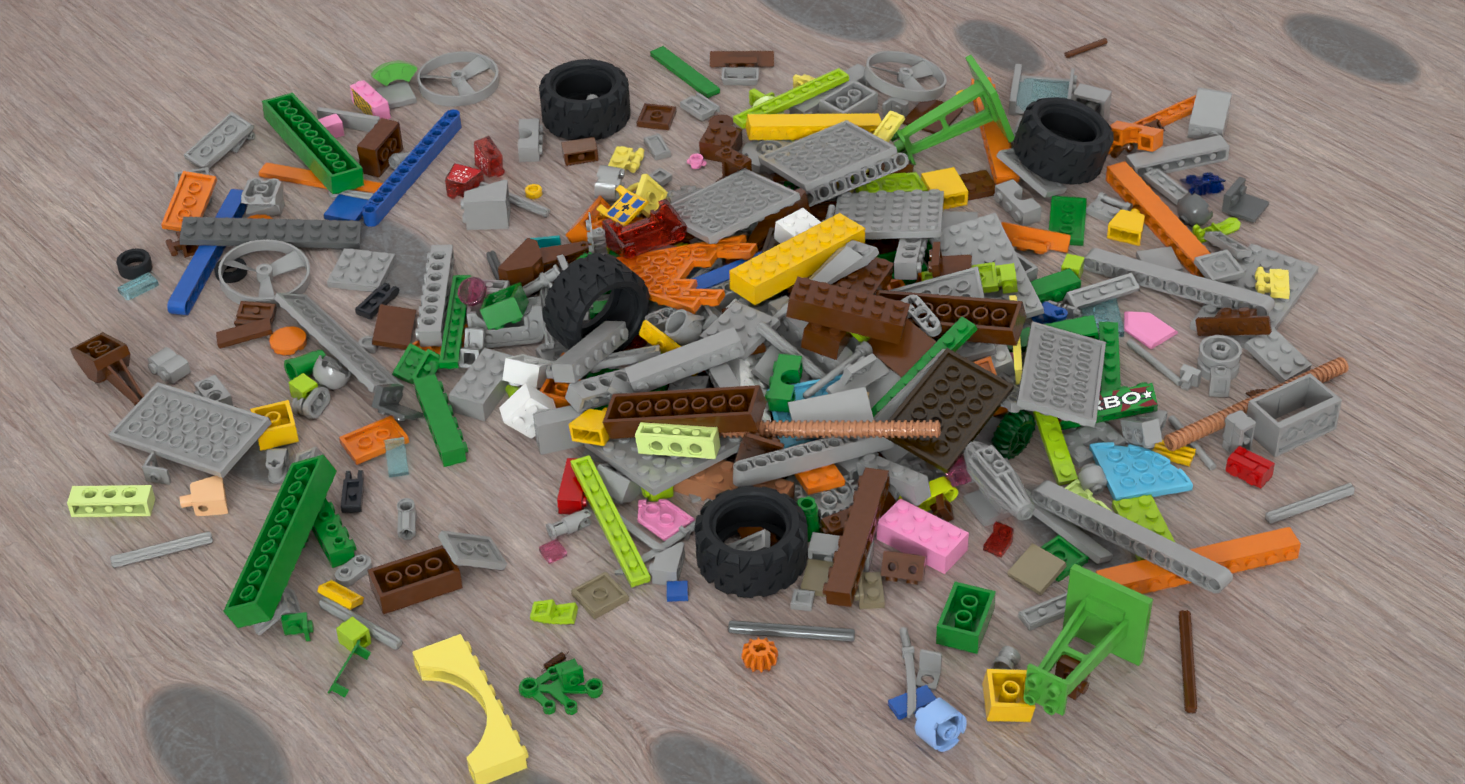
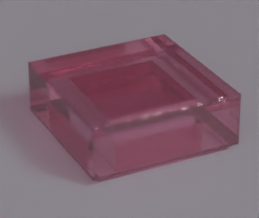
M558 539L539 546V552L548 564L567 556V551Z

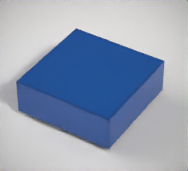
M667 581V602L688 601V582Z

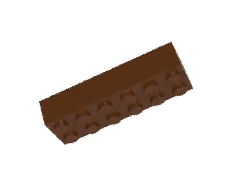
M797 276L789 297L786 317L900 344L910 304Z

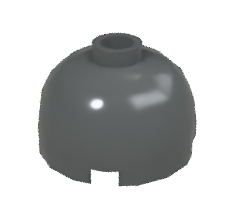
M1190 192L1186 193L1177 206L1179 220L1184 225L1191 227L1196 224L1202 226L1213 217V212L1209 213L1207 209L1209 207L1208 203L1196 193L1190 195Z

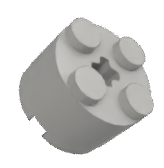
M600 165L597 172L598 180L595 182L594 197L597 199V197L601 196L605 201L616 202L620 196L615 189L619 185L624 187L625 183L622 182V179L625 176V169Z

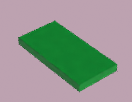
M1052 196L1049 231L1071 235L1069 245L1083 246L1087 198Z

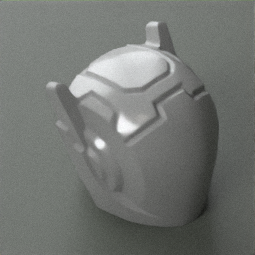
M683 309L676 310L667 319L664 332L677 344L685 346L700 339L702 333L701 321H704L705 318Z

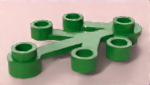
M555 666L549 667L547 672L536 679L532 677L524 678L518 688L521 696L525 698L533 697L542 705L543 712L548 715L556 711V704L553 700H548L542 693L551 694L564 706L565 713L568 715L577 713L578 706L575 700L569 699L564 693L588 694L591 698H598L603 693V683L598 678L589 679L585 685H576L564 689L557 674H552L556 673ZM548 680L554 681L551 684H544Z

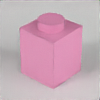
M337 114L318 119L334 138L344 136L343 123Z

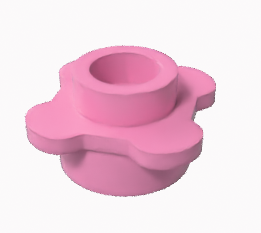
M692 154L690 159H687V164H690L692 169H699L707 164L701 154Z

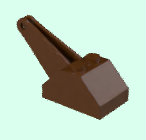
M802 188L794 190L800 195V200L796 201L794 205L784 207L778 213L770 214L764 220L757 221L756 228L746 242L757 243L758 250L756 253L763 249L770 227L775 228L776 221L801 208H804L811 214L805 190Z
M527 238L498 267L499 280L509 281L510 286L520 282L523 287L538 278L541 272L545 273L552 269L553 265L556 264L559 268L557 256L563 254L569 264L584 253L588 254L590 244L587 241L539 248L536 240Z
M102 332L70 348L75 361L88 379L95 383L108 380L135 406L144 397V394L127 369L131 355L127 344Z

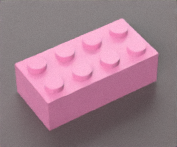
M901 498L879 519L877 525V540L902 553L927 556L926 565L943 574L968 550V532Z

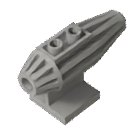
M978 441L969 443L963 455L967 472L979 485V490L964 495L963 502L984 527L1010 516H1014L1018 520L1031 518L1035 507L1015 470L993 445L988 446Z

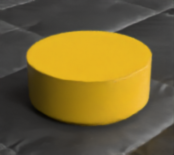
M538 184L526 186L525 196L529 199L540 198L542 196V187Z

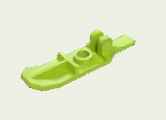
M1229 217L1218 224L1213 222L1211 226L1203 229L1196 224L1192 228V234L1201 243L1207 242L1204 239L1205 232L1220 231L1228 235L1239 230L1241 222L1237 218Z

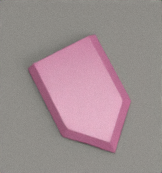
M1124 312V331L1150 349L1178 334V331L1151 313Z
M659 499L657 502L638 500V523L663 541L679 532L681 525L686 528V526L695 521L693 517L667 499Z

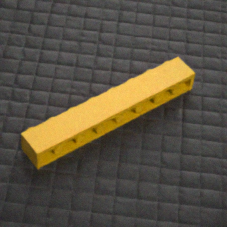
M879 113L747 114L745 129L749 140H799L846 120L873 134L882 121Z

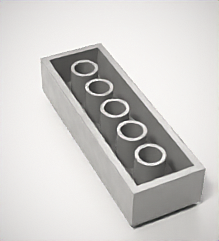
M783 296L769 302L767 314L772 316L789 297ZM786 315L780 319L781 325L777 328V333L825 374H828L854 353L846 346L837 360L801 348L803 331L809 322L789 318Z

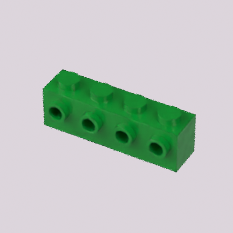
M325 498L311 530L331 567L335 568L355 557L354 551H357L354 540H349L347 528L341 526L342 521L339 514L335 515L333 503L331 501L328 502Z

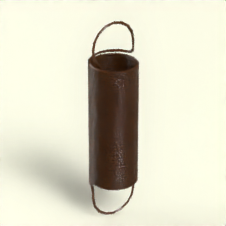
M561 652L544 664L545 670L566 659L565 654Z

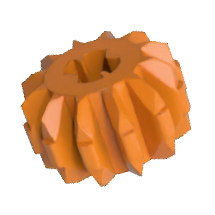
M757 637L756 640L749 639V642L744 644L741 657L746 668H751L752 672L759 670L762 673L764 669L770 671L772 666H776L778 650L775 647L774 641L769 642L767 637L763 640Z

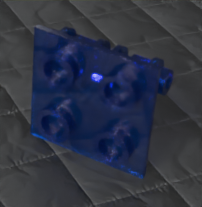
M1206 172L1202 176L1197 177L1196 175H1187L1186 178L1180 179V181L1191 186L1188 190L1191 195L1196 193L1199 196L1202 194L1206 195V192L1208 195L1221 193V191H1224V185L1221 182H1226V180L1218 175H1214L1212 172Z

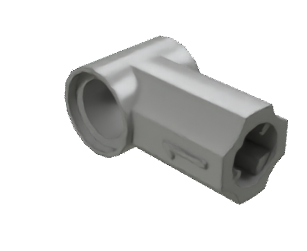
M403 498L397 503L398 537L410 540L413 536H416L417 512L414 501L410 498Z

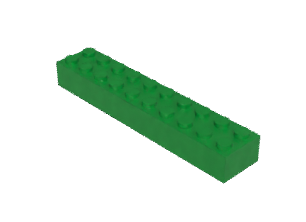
M294 93L262 101L264 119L332 195L364 186L363 168Z
M324 454L291 464L223 611L237 628L268 622L273 618L337 472Z

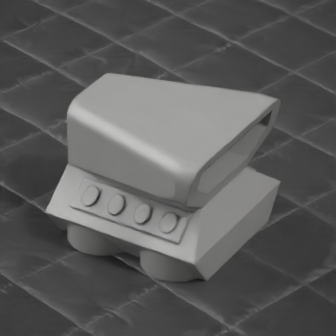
M261 178L248 180L241 195V203L248 204L245 218L257 214L268 216L281 215L285 206L283 198L284 183L276 178H271L267 181H263Z

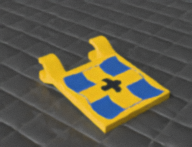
M619 185L615 190L619 193L620 198L608 210L600 204L596 210L600 212L601 217H606L626 227L649 202Z

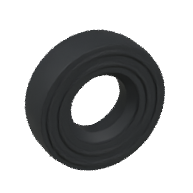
M239 257L234 260L246 265L245 261ZM221 260L214 267L215 276L218 280V268ZM227 266L225 270L235 267ZM237 268V270L232 272H224L222 278L225 283H235L247 275V270Z

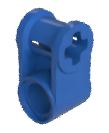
M1043 302L1044 314L1031 318L1034 322L1040 324L1054 323L1066 320L1068 311L1049 302Z

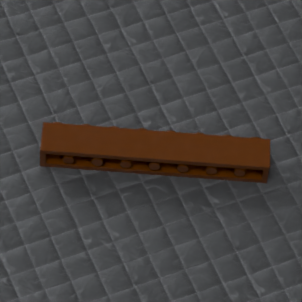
M865 467L863 475L859 476V488L854 491L853 505L849 506V518L845 520L843 526L844 534L839 537V549L834 552L833 567H829L828 582H825L823 586V595H826L827 604L852 607L890 487L889 470Z

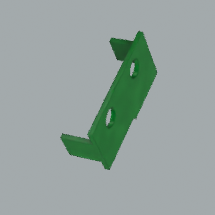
M358 640L335 678L328 694L332 690L345 698L349 690L336 683L354 653L366 660L369 658L371 652L359 645L360 640Z

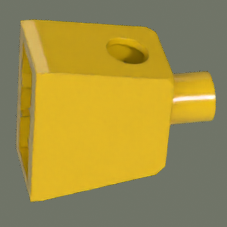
M1131 209L1130 211L1120 210L1108 224L1107 239L1140 246L1145 216L1140 214L1138 209Z
M603 408L602 411L588 409L569 423L572 441L605 446L610 438L602 423L607 408Z

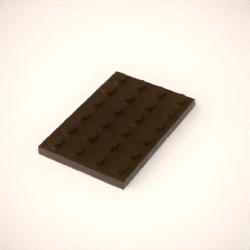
M946 348L888 420L889 422L891 420H895V422L901 420V422H904V420H907V422H910V420L914 422L920 420V422H923V420H926V422H929V420H933V422L939 420L941 426L939 438L935 436L933 438H929V436L923 438V436H920V438L916 436L914 438H910V436L904 438V436H901V438L897 436L891 438L889 436L886 439L948 474L963 455L966 446L974 441L1014 390V385Z

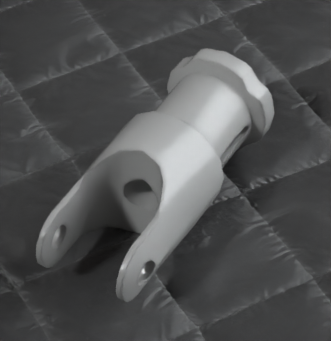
M584 509L562 517L558 522L547 523L546 530L551 540H556L560 535L565 533L571 534L589 526L591 520L588 517L591 516V511Z

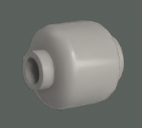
M1093 463L1081 468L1078 479L1084 491L1089 489L1093 495L1100 494L1107 485V478L1103 468Z

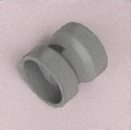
M1004 646L1000 650L998 657L993 661L992 668L1014 670V666L1021 660L1020 653L1013 647Z

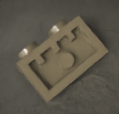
M881 572L862 573L854 598L855 601L859 602V609L885 608Z

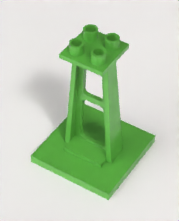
M972 55L965 57L973 76L974 84L903 129H898L891 138V141L894 143L893 145L897 148V152L905 153L912 165H916L913 154L991 121L996 122L1009 143L1014 141V134L997 91ZM978 97L981 98L984 110L948 126L945 119L947 114ZM940 120L943 127L941 131L915 143L910 142L909 138L911 135Z
M1074 564L1070 568L1063 629L1040 665L1037 667L1030 663L1028 664L1024 701L1029 705L1037 703L1043 706L1044 711L1049 715L1058 713L1063 716L1066 711L1067 696L1110 653L1139 666L1143 662L1153 599ZM1074 637H1078L1096 647L1089 654H1083L1070 648L1069 644ZM1064 654L1081 662L1065 680L1050 673L1059 658Z

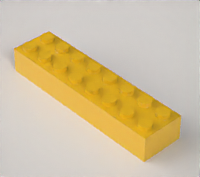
M838 213L729 270L730 289L752 304L757 305L794 285L797 276L807 278L814 274L838 248L844 247L851 240L865 244V228L843 214Z

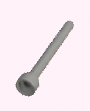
M865 341L858 344L855 353L803 393V397L805 399L810 398L841 374L848 364H853L860 357H866L873 353L870 344Z

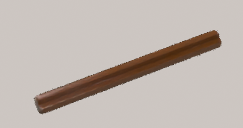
M1181 610L1179 612L1184 705L1187 713L1194 714L1197 712V693L1191 613L1188 610Z

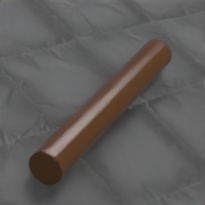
M1106 38L1067 51L1065 52V57L1070 58L1107 44L1108 41Z

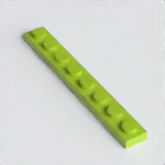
M840 68L835 69L733 116V122L742 129H745L747 114H778L849 81V75Z
M590 455L572 460L571 467L631 588L650 582L651 576Z

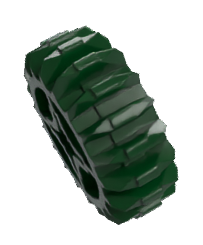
M1020 410L1017 413L1009 412L1008 415L1004 416L1003 420H1000V424L996 426L997 429L993 433L994 437L991 440V445L994 446L1003 458H1008V460L1014 459L1024 449H1027V445L1030 443V439L1035 431V418L1025 410Z

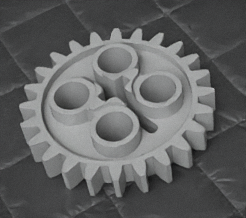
M848 475L843 476L845 478V486L807 495L797 480L794 499L797 502L801 497L809 496L814 498L821 521L822 518L853 505L854 491L858 489V485H853L854 480H848Z

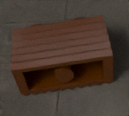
M595 137L561 142L562 155L566 166L578 163L584 164L585 162L591 163L592 161L599 160Z

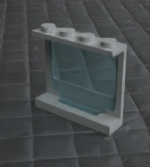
M1015 64L1009 100V115L1023 116L1026 107L1031 102H1036V100L1041 98L1059 97L1073 100V93L1076 90L1077 75H1074L1075 68H1071L1070 79L1021 75L1022 64Z

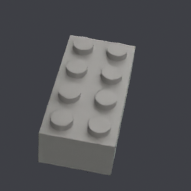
M484 348L449 394L453 413L486 421L506 394L505 388L509 382L502 380L505 358L512 357L513 355Z

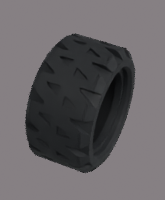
M594 59L569 61L551 69L540 81L539 94L542 122L546 129H549L557 137L570 141L595 137L596 141L619 132L630 119L631 108L628 78L619 67H615L611 63ZM588 95L598 96L597 98L586 100Z
M1041 98L1036 100V102H1031L1026 107L1013 141V148L1016 156L1019 157V161L1036 175L1060 184H1082L1093 181L1100 175L1114 141V135L1108 122L1089 106L1067 98Z
M601 253L588 254L586 258H579L572 262L569 267L557 276L552 287L549 288L545 298L546 305L543 308L545 327L552 337L566 349L570 350L603 322L625 321L626 328L628 329V340L612 353L622 351L638 335L642 323L648 315L650 307L647 301L650 298L648 287L644 284L645 282L641 277L616 257L609 254L602 255ZM611 290L610 296L602 310L592 320L582 325L591 305L601 295Z
M741 486L737 489H728L717 494L713 501L708 500L700 509V515H697L694 526L697 566L700 568V573L709 584L714 583L717 590L728 595L730 593L736 594L737 597L743 598L766 597L776 594L780 589H787L797 581L798 576L802 575L808 557L806 516L802 508L797 506V502L787 494H781L776 489L764 486ZM740 527H763L774 533L779 540L772 547L757 551L737 550L723 543L731 536L739 534L737 530Z

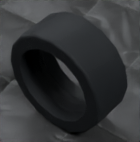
M139 248L124 251L116 260L120 276L129 280L147 276L153 267L149 252ZM142 262L139 265L127 266L130 263Z

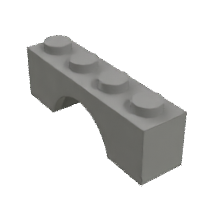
M867 454L856 462L859 476L863 475L865 467L889 470L890 484L896 488L903 500L915 506L920 505L931 497L928 477L924 474L874 454Z

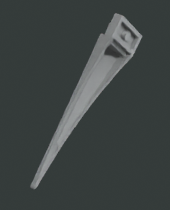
M851 240L844 247L838 248L809 279L832 284L868 265L879 254L877 247ZM789 299L772 317L780 320L786 315Z

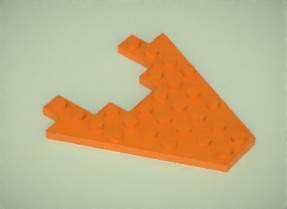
M746 235L722 238L715 244L700 242L617 257V259L644 280L650 295L648 300L657 302L658 305H666L678 310L683 309L695 314L701 305L719 306L725 297L724 289H696L698 286L697 280L686 279L694 267H712L717 258H725L727 260L733 258L752 259L758 248L757 243H746Z

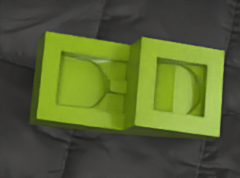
M553 599L536 601L533 603L530 619L547 624H575L578 606L576 602L556 605Z

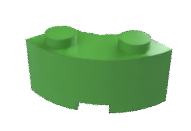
M396 60L381 64L370 75L387 86L394 80L409 82L418 68L409 62Z

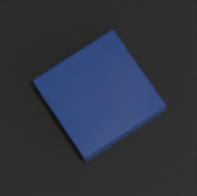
M339 194L324 213V219L359 221L363 216L362 207L368 200Z

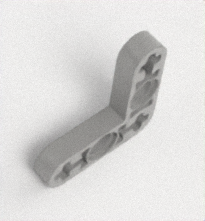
M909 295L901 300L910 304L907 319L912 317L923 332L930 337H935L941 333L942 327L939 319L920 297ZM921 313H927L926 317L918 318Z

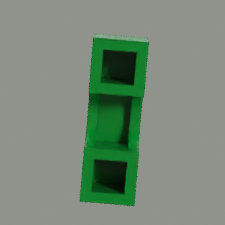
M779 354L777 361H774V374L769 378L770 389L765 393L769 411L789 413L788 402L795 401L796 394L795 386L788 384L800 383L804 369L802 356Z

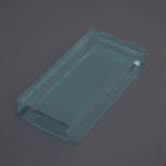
M148 272L117 287V289L128 301L157 287L159 284L158 280Z
M404 437L384 440L389 478L409 475Z

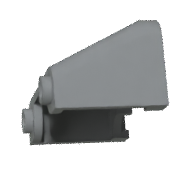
M541 297L527 298L529 303L522 320L513 324L511 322L506 323L503 328L494 330V328L488 330L480 312L481 303L467 304L468 328L485 329L484 346L486 348L540 342L544 337Z

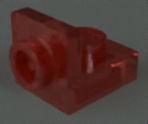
M996 521L993 524L992 534L983 545V551L1002 558L1013 543L1014 529Z

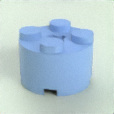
M942 698L935 699L925 708L921 707L915 714L917 719L915 724L916 735L933 749L940 752L953 748L959 742L957 737L960 732L964 734L966 730V717Z

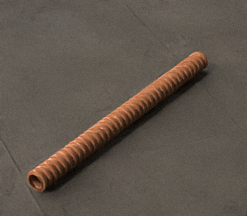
M1343 357L1333 359L1264 392H1260L1255 396H1251L1165 435L1164 444L1169 451H1175L1195 442V440L1225 428V419L1229 414L1240 410L1247 414L1248 403L1253 398L1310 373L1321 383H1324L1346 373L1349 369L1348 363Z
M761 420L759 430L753 432L760 433L763 438L764 436L766 438L770 436L776 438V436L779 438L783 436L785 438L789 436L791 438H795V436L797 438H801V436L807 438V436L810 438L814 436L816 438H820V436L822 438H826V436L832 438V436L835 438L839 436L841 438L845 436L847 438H851V436L857 438V436H860V438L864 436L866 438H870V436L872 438H876V436L882 438V436H885V438L889 436L891 438H895V436L901 438V436H904V438L908 436L910 438H914V436L920 438V436H923V438L927 436L929 438H933V436L939 438L941 426L939 420L935 422L933 420H929V422H926V420H923V422H920V420L916 422L910 420V422H907V420H904V422H901V420L897 422L895 420H891V422L885 420V422H882V420L878 422L876 420H872V422L866 420V422H863V420H860V422H857V420L853 422L851 420H847V422L841 420V422H838V420H835V422H832V420L828 422L826 420H822V422L816 420V422L810 420V422H807V420L803 422L801 420L797 422L795 420H791V422L785 420V422L779 420V422H776V420L772 422L770 420L766 422ZM749 432L719 433V438L721 436L723 438H727V436L733 438V436L739 438L741 436L743 438L745 433Z

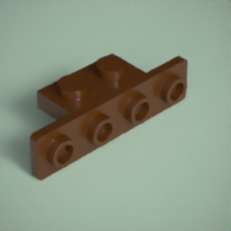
M710 51V67H774V51Z
M1249 307L1233 310L1231 308H1222L1215 317H1197L1195 320L1198 336L1270 335L1272 333L1270 317L1257 316V309H1250Z

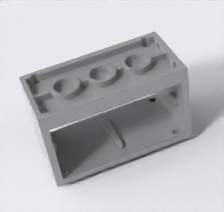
M1311 373L1301 378L1299 377L1290 383L1268 391L1249 401L1247 415L1256 422L1253 438L1271 455L1277 457L1335 430L1342 400ZM1303 406L1308 408L1280 422L1275 420Z

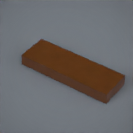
M269 317L216 332L217 345L221 349L273 334L272 322Z

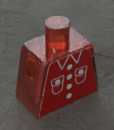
M490 136L474 141L475 166L482 170L481 172L488 178L495 175L501 177L505 173L503 169V156Z
M454 163L445 178L448 197L451 199L456 198V196L464 197V191L478 188L480 183L484 182L483 170Z

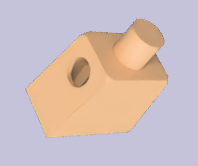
M212 476L192 482L190 484L191 494L179 496L181 508L193 506L196 516L228 514L225 486L221 477Z

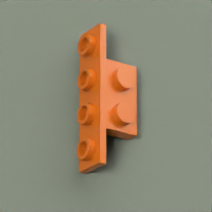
M1001 222L1010 242H1012V246H1015L1017 250L1027 251V249L1034 250L1036 254H1044V252L1047 253L1049 250L1068 253L1071 239L1069 234Z

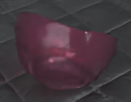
M469 277L459 285L458 298L464 305H478L485 299L487 286L479 277Z

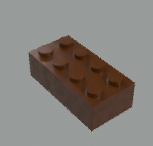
M443 545L367 570L370 587L383 615L463 588L460 570L452 562Z

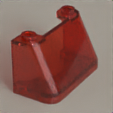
M667 199L658 201L660 206L656 211L654 209L650 210L649 218L622 227L619 222L614 224L611 218L602 221V228L605 230L606 247L625 259H630L681 241L686 235L687 225Z

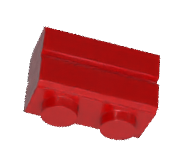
M1239 446L1228 457L1225 471L1231 476L1238 477L1249 485H1254L1261 489L1272 478L1275 463Z

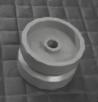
M1214 335L1203 339L1199 345V356L1197 359V369L1201 370V376L1210 381V367L1224 366L1230 368L1231 380L1236 378L1239 373L1242 347L1236 340L1224 335Z

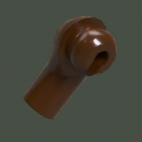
M1131 143L1123 146L1117 145L1110 155L1112 158H1117L1124 150L1130 153L1135 146Z

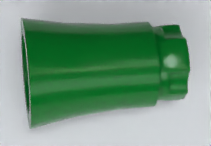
M311 351L295 358L286 359L284 361V368L288 378L293 380L303 373L307 376L313 374V367L319 355H321L322 359L326 356L324 351Z
M807 496L798 499L797 506L802 508L806 516L808 542H810L813 532L820 533L818 506L815 503V499Z

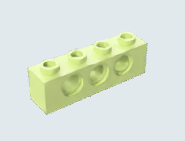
M640 422L635 434L638 454L716 459L721 447L718 427Z
M152 485L72 486L67 505L71 517L151 516L155 496Z

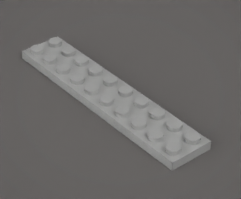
M276 293L275 300L280 304V307L285 309L291 317L295 318L300 326L304 327L310 335L314 336L318 343L323 345L330 354L334 355L338 362L343 364L350 373L354 374L358 381L363 383L370 392L375 393L377 385L396 383L403 385L310 297L305 294Z

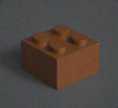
M710 123L699 141V153L703 156V159L722 162V160L715 157V153L725 146L739 152L743 145L742 128Z

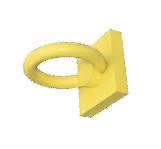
M642 174L640 182L634 183L626 189L630 192L636 191V195L649 202L638 215L642 213L653 223L658 222L657 211L663 208L668 192L648 174Z

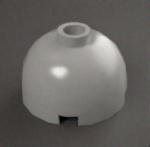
M319 355L313 367V376L319 383L318 386L326 387L328 390L340 389L345 386L352 373L348 369L347 371L343 369V364L328 356H324L322 359L321 355Z

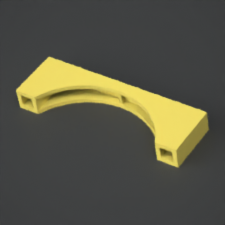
M459 634L413 651L414 664L422 681H440L457 686L472 695L485 711L487 724L483 737L473 752L466 757L468 770L474 783L488 784L526 769V759L529 758L527 749L524 745H520L518 732L512 730V723L508 714H503V705L500 699H495L496 694L493 686L487 684L488 679L485 671L479 669L480 664L477 656H472L470 643L464 641L462 635Z

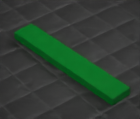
M661 46L650 51L652 58L706 98L720 93L718 86L666 47Z

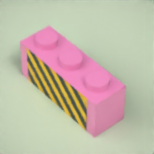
M362 80L350 85L352 102L363 113L379 116L380 119L391 118L388 101L366 81Z

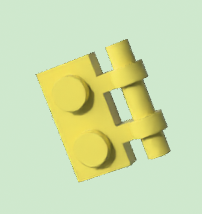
M617 146L608 166L623 168L625 171L627 169L631 173H635L640 167V161L644 158V149L639 148L633 152V148Z
M1263 267L1256 269L1255 279L1257 282L1255 283V289L1258 293H1270L1272 298L1289 299V270L1270 269L1269 273H1266Z

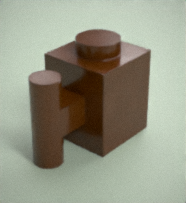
M181 231L176 232L178 241L166 240L165 243L173 257L177 256V251L180 250L185 258L193 256L199 245H180Z

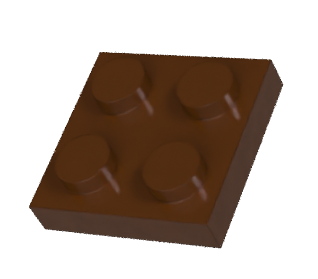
M987 170L959 175L968 190V201L994 196L996 184Z

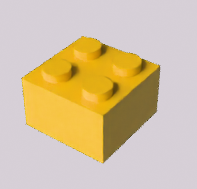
M289 400L250 409L251 412L268 417L271 421V425L258 438L260 451L299 442Z
M986 670L982 686L987 721L1031 722L1035 705L1027 704L1023 698L1027 670Z

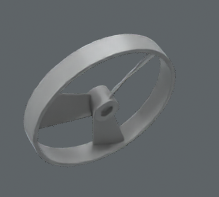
M457 51L445 53L427 61L420 68L417 79L419 91L425 99L434 104L457 107L475 104L491 96L498 88L499 72L496 63L491 58L476 52ZM470 62L463 69L453 71L451 77L427 75L432 70L446 64ZM487 69H491L495 73L492 82L475 92L466 80ZM424 78L451 79L452 85L458 88L459 96H448L431 92L422 85V81Z
M882 51L872 54L868 57L864 70L866 80L874 88L889 96L907 101L924 102L939 98L943 94L947 80L942 69L933 62L923 57L900 51ZM882 62H896L911 65L912 67H902L899 69V72L872 65ZM870 67L897 75V81L904 84L905 88L882 80L873 73ZM932 75L941 85L935 89L925 90L916 79Z
M269 239L255 240L236 246L222 258L218 268L219 283L223 293L239 305L240 301L272 303L280 307V304L275 300L271 284L273 277L304 266L307 271L305 278L296 288L287 292L290 294H303L310 283V265L306 255L289 243ZM256 251H278L287 254L271 264L258 265L256 270L234 261L242 255ZM231 266L255 271L257 281L260 283L259 297L246 296L232 290L222 278L226 267Z

